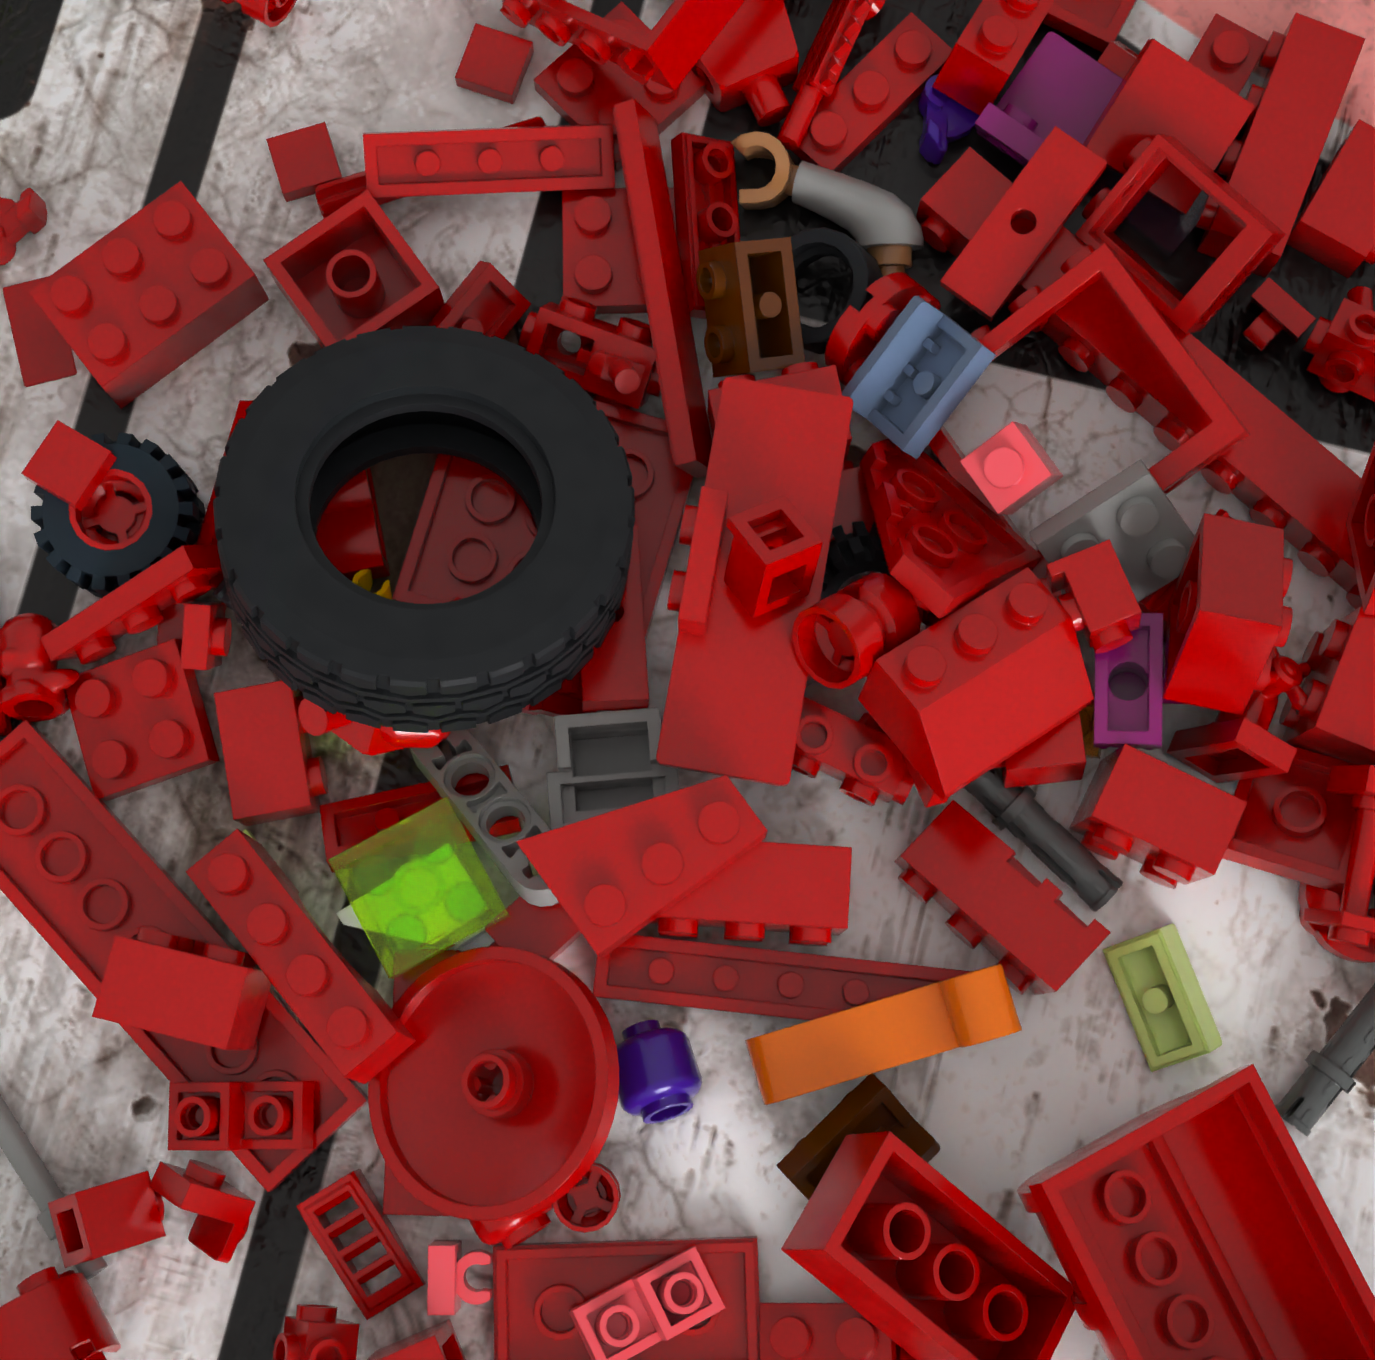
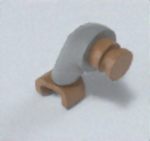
M753 131L741 134L730 142L747 161L754 158L771 159L776 163L775 174L771 182L765 187L739 189V204L744 210H762L775 207L788 196H792V203L813 211L849 231L855 241L877 260L883 276L895 272L905 273V269L912 267V251L921 250L924 247L922 227L912 208L894 193L803 160L799 166L795 165L780 140L769 133Z

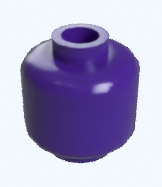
M646 1020L626 1028L622 1032L624 1041L617 1045L620 1079L618 1099L622 1109L633 1116H642L643 1122L646 1124L664 1122L688 1112L694 1105L692 1098L699 1093L701 1088L702 1076L687 1035L677 1028H661L658 1020Z

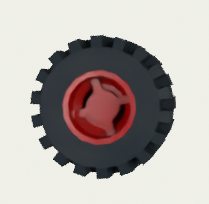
M121 432L118 433L117 441H112L105 433L91 435V440L110 450L117 459L82 511H79L37 485L33 493L40 497L43 503L42 506H31V520L41 527L40 531L33 534L38 547L49 554L46 557L47 561L54 569L62 573L83 590L86 589L100 598H103L182 545H194L198 541L202 528L200 518L206 515L204 503L196 495L199 490L170 454H165L157 444L148 439L140 443L133 434Z

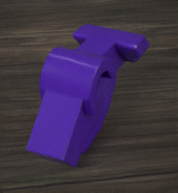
M939 74L930 77L926 82L918 102L919 111L923 116V131L919 141V152L926 161L933 164H940L942 162L948 143L967 136L974 129L975 122L979 117L978 114L932 87Z

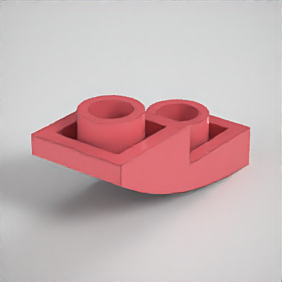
M694 1246L617 1284L568 1312L592 1360H627L662 1340L668 1341L725 1309V1306Z

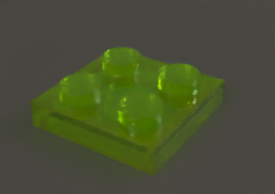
M447 797L328 859L390 979H394L510 916Z

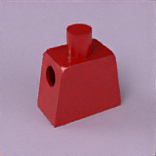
M745 0L691 69L705 83V94L718 111L727 112L748 102L758 125L762 127L775 124L787 116L791 106L782 87L796 80L799 53L784 0Z

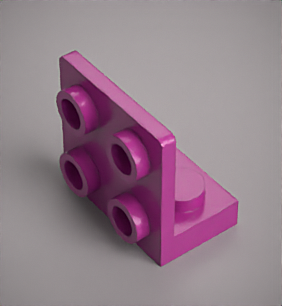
M1048 32L998 104L995 106L989 102L975 122L977 134L1025 167L1055 126L1083 145L1123 79L1055 32Z

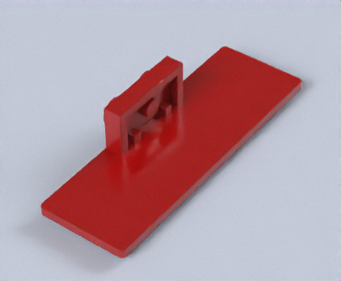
M726 377L723 380L705 485L701 486L698 506L686 504L682 518L679 544L691 546L686 572L673 571L667 610L679 612L678 637L656 754V761L659 765L718 776L727 775L730 778L782 787L789 784L808 672L803 668L795 653L792 640L793 623L801 611L814 605L821 599L853 408L852 398L734 377ZM785 495L823 540L822 549L809 595L752 618L723 581L733 540V534L726 527L727 520L732 515Z

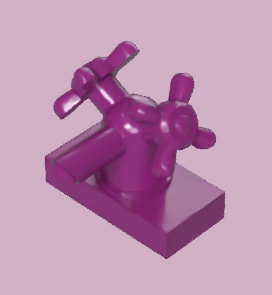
M1142 613L1140 628L1131 631L1133 635L1131 641L1114 650L1100 654L1095 653L1094 747L1108 749L1110 747L1119 748L1123 744H1127L1131 747L1144 748L1145 750L1161 748L1162 704H1185L1163 699V613Z

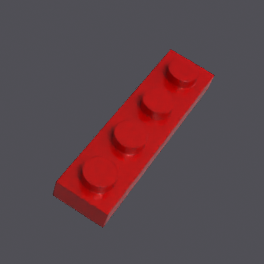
M612 124L363 133L366 189H368L373 198L615 188Z

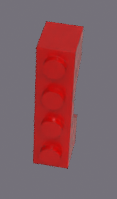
M236 829L185 871L343 1077L366 1084L416 1042L415 1038L378 991L349 964L322 932L301 902L299 891L262 844Z

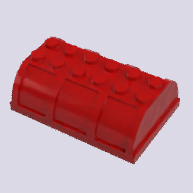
M1254 1064L1237 1068L1203 1088L1185 1094L1137 1116L1035 1173L1017 1189V1193L1026 1211L1036 1213L1074 1290L1071 1301L1084 1327L1095 1332L1108 1360H1375V1297Z

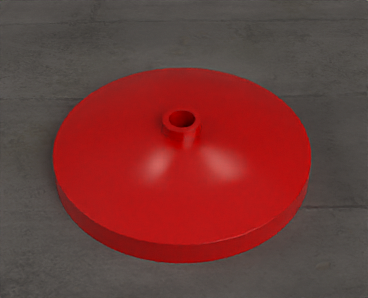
M503 946L479 947L462 951L433 965L405 990L392 1008L416 1042L368 1082L369 1114L378 1148L387 1166L402 1186L416 1199L443 1214L460 1219L478 1221H507L536 1213L563 1197L583 1178L600 1154L609 1135L618 1103L620 1079L617 1046L608 1018L591 990L574 973L552 959L536 953Z

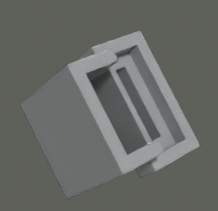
M659 707L554 716L559 772L546 773L551 830L679 790L678 769L661 766L656 761L661 732Z

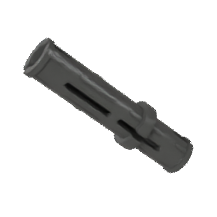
M995 768L963 787L994 816L992 823L1000 830L1007 828L1016 838H1019L1037 858L1072 888L1094 912L1103 907L1115 895L1118 888L1122 886L1123 881L1119 877H1116L1107 867L1101 864L1084 845L1044 810L1034 799L1036 793L1029 786H1024L1023 788L1021 786L1004 788L1002 770Z
M1375 983L1320 1053L1312 1050L1305 1059L1309 1064L1308 1068L1281 1102L1275 1105L1280 1116L1307 1137L1311 1133L1310 1130L1341 1091L1349 1094L1356 1085V1082L1352 1079L1353 1076L1375 1050Z

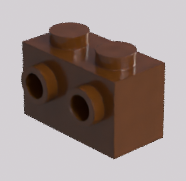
M791 237L733 242L698 251L699 266L696 281L699 293L704 299L707 321L704 347L706 355L712 363L713 378L780 370L793 364L805 362Z

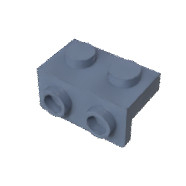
M914 296L896 317L891 327L864 363L855 372L852 379L843 389L842 396L852 398L853 411L869 420L902 451L917 459L992 362L996 354L943 312L920 296Z

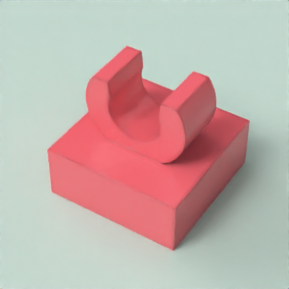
M435 1240L428 1245L427 1315H455L461 1308V1299L474 1305L488 1302L493 1296V1289H475L471 1287L467 1282L466 1273L472 1265L491 1264L493 1262V1254L486 1250L477 1249L466 1253L462 1257V1240Z

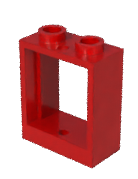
M1157 134L1153 140L1149 137L1144 138L1132 149L1122 165L1127 172L1112 190L1105 187L1090 200L1082 212V217L1086 221L1075 235L1086 245H1092L1095 250L1106 243L1116 253L1157 309L1185 334L1201 332L1286 234L1174 136ZM1171 163L1244 226L1243 230L1185 296L1113 233Z

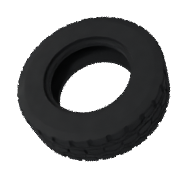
M402 326L403 329L391 330L386 328L358 334L356 338L347 341L343 339L315 351L313 356L308 359H301L276 377V382L272 386L268 385L246 409L245 419L241 418L238 420L225 446L226 456L220 459L214 486L216 496L213 500L214 525L223 578L238 623L243 624L241 626L242 632L259 658L268 660V668L292 690L296 691L299 689L303 692V697L332 714H336L338 711L345 715L347 720L379 729L381 726L393 727V731L428 733L429 730L441 729V732L444 733L476 728V724L486 721L488 724H492L521 713L522 708L529 704L535 706L561 689L562 682L565 679L572 680L593 657V648L601 647L615 622L616 613L614 612L620 609L627 582L635 522L634 488L631 486L633 477L625 450L621 446L618 447L619 436L602 410L598 411L596 401L574 379L569 380L564 375L565 372L536 353L534 355L522 346L496 336L493 338L485 336L482 332L454 327L445 329L436 328V326ZM420 453L452 455L480 464L510 484L529 508L537 528V535L528 553L511 573L495 585L476 595L461 600L436 604L400 602L371 593L345 577L326 557L318 544L316 534L322 515L329 502L354 476L382 461Z

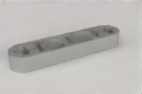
M468 729L451 731L447 738L442 740H448L453 758L446 762L444 754L437 746L428 749L410 748L416 766L434 786L439 795L445 800L520 897L529 904L539 907L552 906L559 903L539 874L533 876L528 858L516 843V841L550 831L551 829ZM479 773L489 778L486 788L478 794L465 796L455 791L458 781L466 775ZM514 816L525 822L522 831L513 838L501 840L490 835L492 825L503 817Z

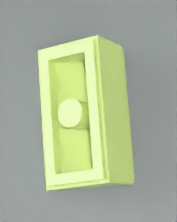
M1173 923L1102 949L1151 1072L1210 1053L1222 1045V1040L1177 928Z

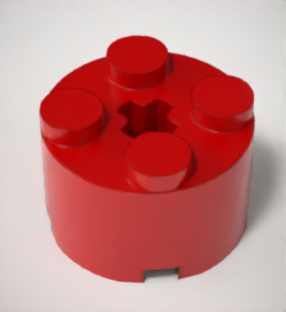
M55 1267L43 1269L18 1284L16 1289L20 1296L0 1307V1360H107L103 1352H117L121 1348L84 1273H75L74 1270H69L58 1275Z

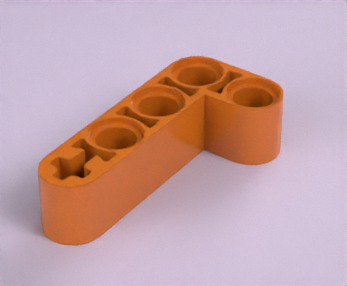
M997 964L745 1040L763 1103L768 1105L958 1047H968L1021 1031L1022 1027L1002 964Z

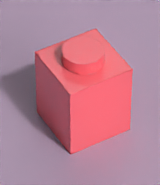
M1014 421L960 461L997 514L1012 515L1063 477L1060 470L1027 425Z

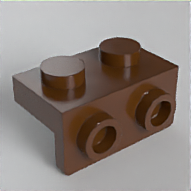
M872 1073L850 1091L776 1166L809 1200L846 1135L890 1131L927 1163L940 1151V1145L910 1115L886 1085Z

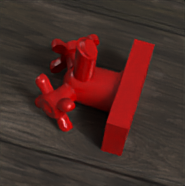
M1274 646L1271 651L1272 664L1266 687L1263 691H1253L1243 715L1219 711L1215 721L1210 724L1177 730L1166 753L1215 783L1288 773L1298 749L1268 732L1278 705V695L1282 692L1287 694L1296 710L1301 711L1308 696L1299 685L1310 674V665L1306 662L1297 664L1293 659L1279 655L1276 646Z

